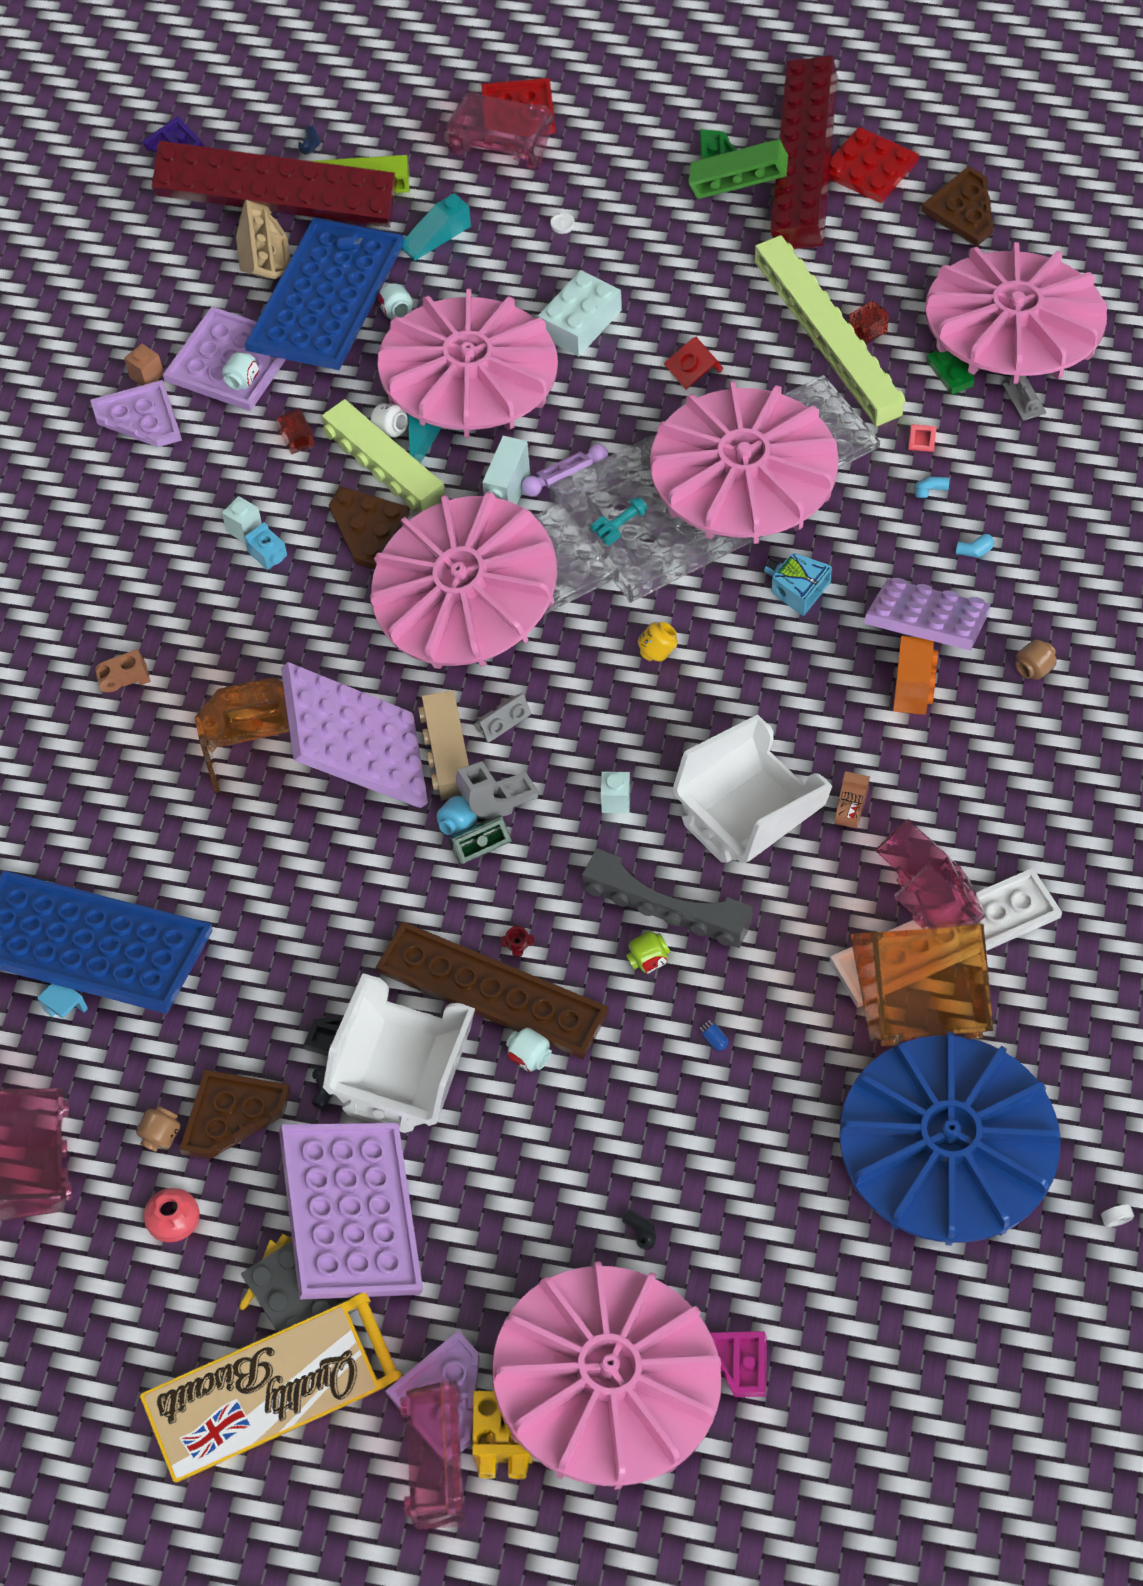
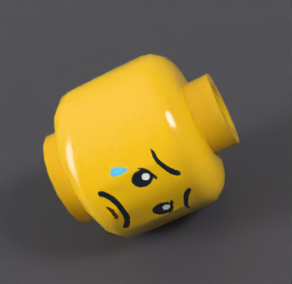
M666 622L651 623L638 638L640 654L648 661H664L678 644L677 632Z

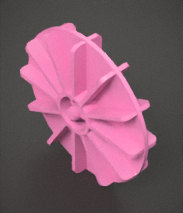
M1014 242L1012 251L982 253L978 247L970 249L968 258L960 260L951 266L943 265L939 269L938 277L928 291L925 312L926 321L937 339L936 347L940 352L949 351L954 356L969 363L968 372L973 375L981 368L995 373L1013 375L1012 383L1018 384L1020 376L1051 373L1055 379L1062 378L1064 369L1077 364L1083 359H1091L1105 332L1107 303L1094 286L1095 276L1091 272L1081 274L1069 265L1062 263L1061 252L1056 251L1051 257L1020 252L1019 242Z
M466 289V297L449 298L435 302L430 296H426L423 298V306L411 311L402 318L394 317L391 320V329L385 335L378 353L379 378L389 396L390 404L398 405L403 411L419 419L420 425L424 426L426 423L443 428L464 430V438H469L470 430L492 428L504 425L507 430L513 429L514 420L526 415L536 407L542 408L546 403V396L553 387L558 369L557 350L550 334L546 330V322L542 318L535 319L530 314L515 307V299L510 296L504 302L472 297L471 289Z
M731 381L730 389L708 393L698 398L694 394L687 396L686 404L676 410L666 421H662L659 424L658 433L654 439L650 455L652 481L660 498L668 507V513L673 518L679 517L692 526L706 531V538L712 539L715 534L740 538L752 537L753 544H758L760 536L779 533L792 527L795 530L803 528L804 521L812 516L824 502L829 501L838 474L837 443L826 424L819 417V410L815 406L808 408L801 402L781 394L782 387L775 385L772 391L756 388H736V382Z
M486 492L484 496H468L449 500L447 495L441 496L442 503L422 511L411 520L403 517L400 520L403 526L391 538L382 553H376L374 560L377 565L373 574L370 600L379 626L386 637L400 651L415 659L430 663L437 669H440L442 666H459L477 662L482 667L487 665L486 659L503 653L519 641L523 644L529 641L526 635L540 621L547 608L553 606V593L556 587L558 563L556 553L547 531L528 509H524L507 500L496 498L492 492Z
M594 1262L591 1267L568 1270L550 1278L546 1276L541 1279L540 1284L531 1289L518 1301L503 1323L497 1338L492 1364L493 1389L499 1410L512 1433L511 1437L513 1440L519 1442L536 1460L557 1472L556 1477L560 1479L566 1476L588 1484L613 1486V1489H621L624 1485L649 1481L675 1470L679 1464L697 1449L713 1423L721 1395V1359L718 1356L713 1338L699 1316L701 1311L698 1307H692L676 1291L656 1280V1274L653 1272L645 1275L637 1271L602 1266L601 1262Z

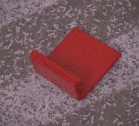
M697 336L693 337L663 363L686 390L713 366L719 373L724 369Z

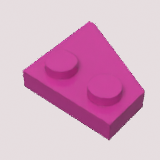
M766 1332L710 1333L718 1356L721 1359V1371L734 1397H766Z

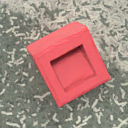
M911 424L908 450L934 452L937 426Z

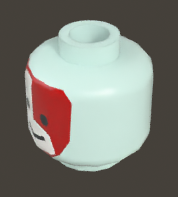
M388 284L382 288L377 297L380 309L391 320L394 317H404L411 312L413 307L411 296L400 284Z
M237 352L232 354L222 368L225 384L234 390L247 389L259 373V367L255 358L248 353Z
M524 1028L520 1032L514 1031L506 1043V1046L509 1047V1060L529 1072L542 1069L552 1053V1050L549 1049V1040L531 1028Z

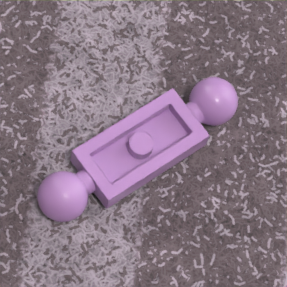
M594 444L590 447L588 454L578 452L537 472V477H526L522 482V491L527 496L533 497L541 492L543 486L549 489L558 488L565 481L586 474V471L594 468L593 463H604L608 458V450L602 444Z

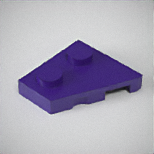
M178 116L142 141L147 150L157 152L159 141L204 147L202 141Z

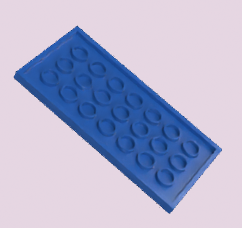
M314 217L245 342L246 351L340 370L402 249L404 235ZM357 234L358 238H362L358 249L341 251L336 246V240L340 236Z
M3 871L0 876V970L168 1014L213 931L212 924L8 871Z

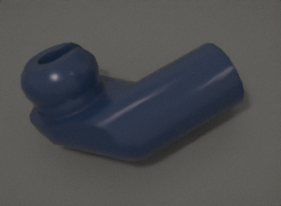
M314 126L306 127L305 134L307 139H302L303 144L300 141L298 143L299 150L305 155L313 153L320 145V138Z

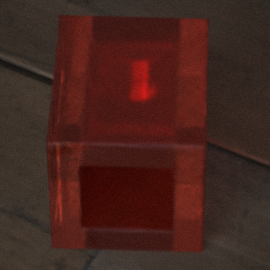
M872 300L852 312L849 323L852 325L859 340L862 339L865 344H868L888 332L889 314L885 308L880 307Z
M300 409L277 417L280 435L291 455L315 446L312 429Z

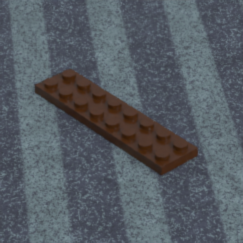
M406 922L401 923L376 965V971L379 974L450 1004L461 1003L475 1008L474 1014L509 1029L520 1032L524 1028H531L547 1038L550 1046L583 1060L609 1013L608 1006Z

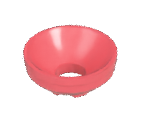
M167 1188L157 1192L149 1199L144 1210V1221L149 1233L155 1239L168 1243L177 1242L188 1237L197 1227L200 1218L199 1207L194 1197L187 1191L179 1188ZM169 1201L175 1202L178 1206L174 1214L166 1216L160 1213L164 1203Z

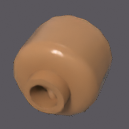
M1033 640L1017 653L1016 668L1024 678L1039 680L1056 666V651L1048 642Z
M158 1105L155 1109H147L136 1128V1134L142 1138L140 1144L154 1152L159 1147L162 1149L170 1148L181 1128L180 1123L177 1121L178 1115Z

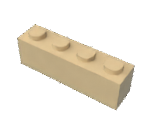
M454 690L423 695V707H418L421 723H427L428 728L422 730L425 746L431 745L432 750L427 752L429 768L435 767L436 774H431L434 791L439 790L441 800L450 799L453 796L463 797L456 785V775L458 769L467 767L469 764Z

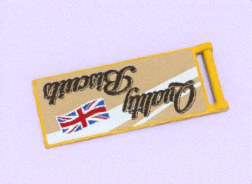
M361 1293L342 1304L143 1392L140 1398L173 1481L178 1483L375 1392L390 1387L403 1377L401 1371L397 1370L370 1309L369 1303L371 1301L368 1294ZM358 1310L385 1374L379 1380L375 1377L349 1316V1311Z

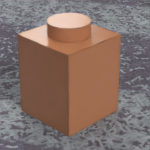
M143 343L124 357L129 377L139 385L153 383L163 377L164 372L159 355Z

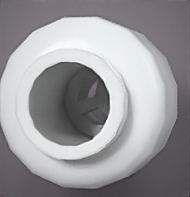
M381 403L374 408L371 414V422L389 437L396 438L400 436L408 426L407 413L398 405Z

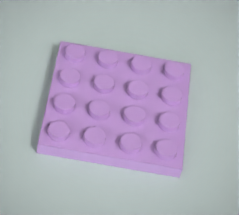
M211 306L166 369L163 377L165 382L251 411L286 359L246 351L245 342L253 330L256 321ZM237 352L252 355L259 367L257 377L244 390H234L228 387L222 376L223 366L232 354Z
M887 578L866 613L864 624L971 651L989 614L991 604L978 597L965 598L959 596L954 591L946 590L941 592L933 590L929 585H913L901 578Z

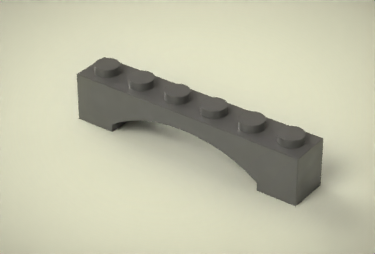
M597 848L582 874L583 889L589 894L596 897H605L619 906H629L637 909L645 916L658 917L672 926H682L698 936L711 937L725 946L740 948L753 922V906L729 897L724 902L695 903L658 893L630 875L622 866V857Z

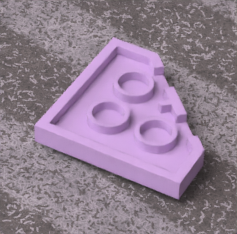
M163 380L90 400L98 425L156 447L182 441Z
M459 1330L386 1390V1394L446 1464L452 1461L472 1442L473 1391L477 1389L480 1357L478 1351Z

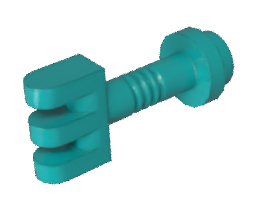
M640 497L630 499L628 501L630 507L611 521L603 515L592 523L590 529L597 533L596 535L603 539L607 546L611 545L621 537L618 528L635 515L639 518L645 515L648 507L643 499Z

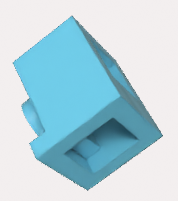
M265 522L244 536L248 553L267 570L275 564H279L287 556L285 543L268 528Z

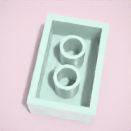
M580 270L538 315V318H542L546 322V330L555 345L580 356L622 311L621 290Z

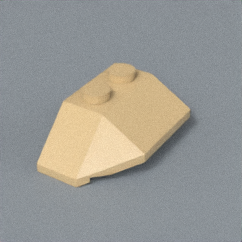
M246 200L236 234L240 271L262 278H280L290 262L288 237L279 223L271 216L272 212L268 206Z

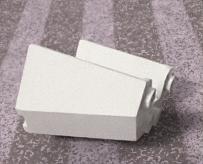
M758 714L686 750L683 753L672 789L675 799L682 802L686 814L682 816L684 826L722 863H727L731 860H739L740 863H746L752 860L826 805L832 789V785L827 779L817 773L810 775L804 785L799 778L770 752L773 742V729Z
M363 973L329 1049L323 1088L328 1094H335L343 1103L342 1109L347 1115L371 1123H398L399 1131L403 1133L413 1131L414 1126L426 1123L428 1126L437 1124L471 1029L475 1008L461 1003H451L446 1006L443 1018L410 1009L403 1005L388 1002V985L381 978Z

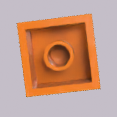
M901 636L893 712L926 715L927 704L933 705L939 650H933L934 641L919 637Z

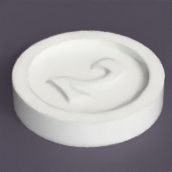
M559 213L551 219V228L556 233L565 234L574 229L575 221L570 214Z

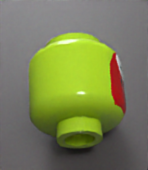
M647 931L629 942L628 946L631 952L626 956L634 970L640 968L643 973L648 974L668 962V954L671 952L660 933L655 934L653 931Z

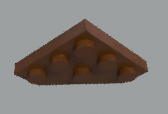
M970 166L965 168L922 204L921 211L975 246H979L993 234L994 226L991 218L987 177Z
M339 486L329 503L332 517L338 525L340 534L351 553L354 563L375 570L377 565L374 560L376 553H382L391 538L403 526L400 520L403 517L408 518L410 515V508L408 506Z
M204 1070L179 1149L181 1154L212 1159L284 1116L291 1092L290 1085Z

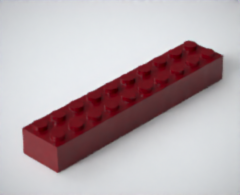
M833 55L787 61L779 137L788 154L787 176L775 179L770 231L772 238L781 235L787 243L792 245L793 249L824 246L838 80Z
M159 141L151 187L156 196L241 208H243L244 202L248 200L268 206L271 212L390 228L397 178L394 172Z

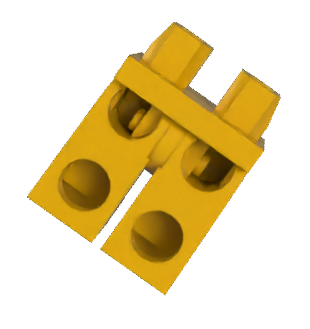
M473 1391V1457L477 1465L479 1478H496V1463H508L509 1478L526 1479L528 1463H532L533 1456L519 1442L513 1440L511 1437L512 1433L506 1423L503 1425V1417L494 1391Z

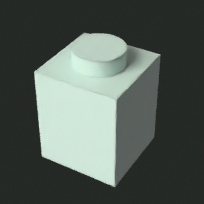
M239 496L222 512L226 532L246 543L244 536L262 524L258 507Z
M602 772V813H630V772Z

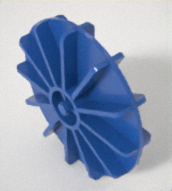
M948 1031L947 1035L921 1037L904 1043L899 1041L894 1044L893 1048L874 1059L857 1076L847 1095L841 1115L839 1134L842 1158L855 1192H858L863 1200L879 1216L892 1224L891 1228L896 1231L901 1229L920 1238L945 1242V1246H952V1243L980 1241L1007 1233V1230L1027 1218L1046 1196L1056 1174L1060 1157L1061 1138L1056 1113L1045 1092L1046 1087L1043 1082H1038L1024 1065L1007 1054V1048L1000 1046L998 1049L979 1040L954 1036V1032Z

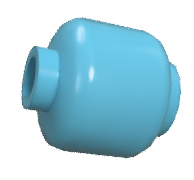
M453 796L448 799L436 815L440 830L450 836L473 827L478 819V815L472 812L465 799L461 796Z

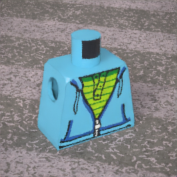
M793 553L783 564L770 559L764 572L773 577L772 593L800 615L804 616L831 583L832 566Z

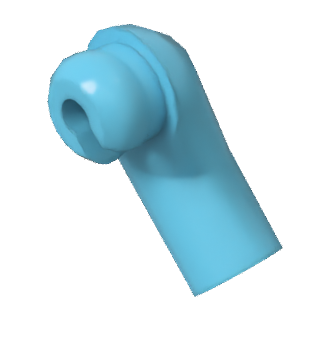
M927 477L917 482L914 486L916 498H927L929 490H949V478Z
M983 534L972 543L958 541L956 554L980 558L993 548V537L989 534Z

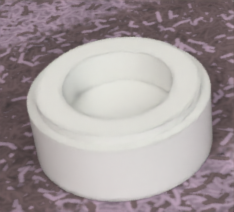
M1126 1204L1101 1213V1217L1105 1226L1114 1227L1131 1221L1134 1214L1131 1206Z

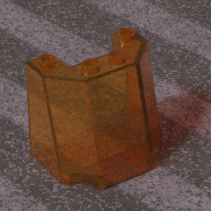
M271 677L219 688L195 716L200 745L215 793L220 792L213 752L217 747L290 732L282 681Z
M983 923L956 927L886 932L869 931L851 934L870 1041L881 1040V1046L899 1045V1041L904 1043L914 1040L919 1036H941L947 1034L948 1031L954 1032V1034L965 1033V1039L983 1038V1032L993 1031Z

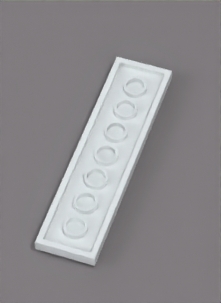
M1031 868L830 956V963L854 1004L859 1008L1060 919L1062 911L1035 870Z

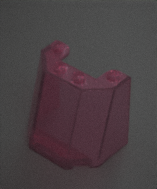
M63 1088L0 1089V1221L64 1212L66 1200H71L72 1184L68 1182V1167H62V1158H67V1140H61V1127L63 1118H68L69 1101L63 1100Z

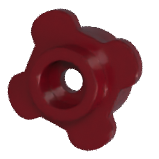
M516 925L506 932V936L501 937L500 943L502 947L509 948L513 956L520 957L528 946L534 945L535 939L533 935H528L525 928Z

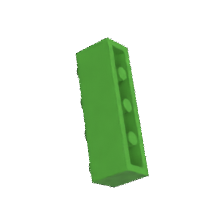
M780 139L694 161L691 162L689 185L697 199L786 177L788 154Z

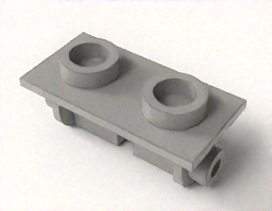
M1010 375V381L1002 383L1022 421L1046 414V410L1026 376H1020L1018 384L1012 383L1013 375Z
M524 693L509 696V699L497 706L495 711L491 710L484 716L477 718L474 726L478 732L483 731L488 743L531 715Z

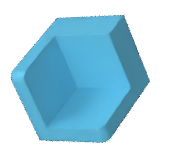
M51 984L37 997L43 1010L51 1017L57 1014L63 1018L74 1007L83 1013L88 1009L82 995L74 989Z

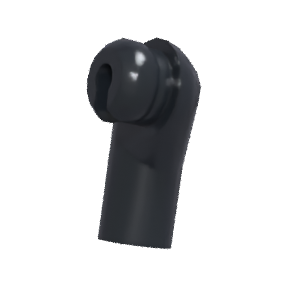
M326 1066L317 1067L312 1073V1077L316 1079L320 1090L311 1103L320 1110L325 1109L334 1095L328 1094L323 1088Z
M629 1209L625 1213L622 1223L636 1230V1243L638 1247L650 1250L654 1247L657 1240L653 1222Z

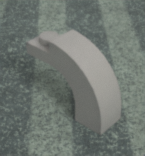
M483 761L457 770V788L472 812L480 817L507 816L512 814L513 807L538 798L539 791L526 772L496 782Z

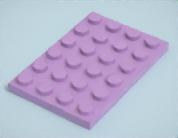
M290 662L281 667L294 761L419 808L428 803L415 720L412 712Z
M399 1124L281 1125L279 1135L299 1299L350 1298L361 1293H366L369 1297L420 1295L423 1291Z

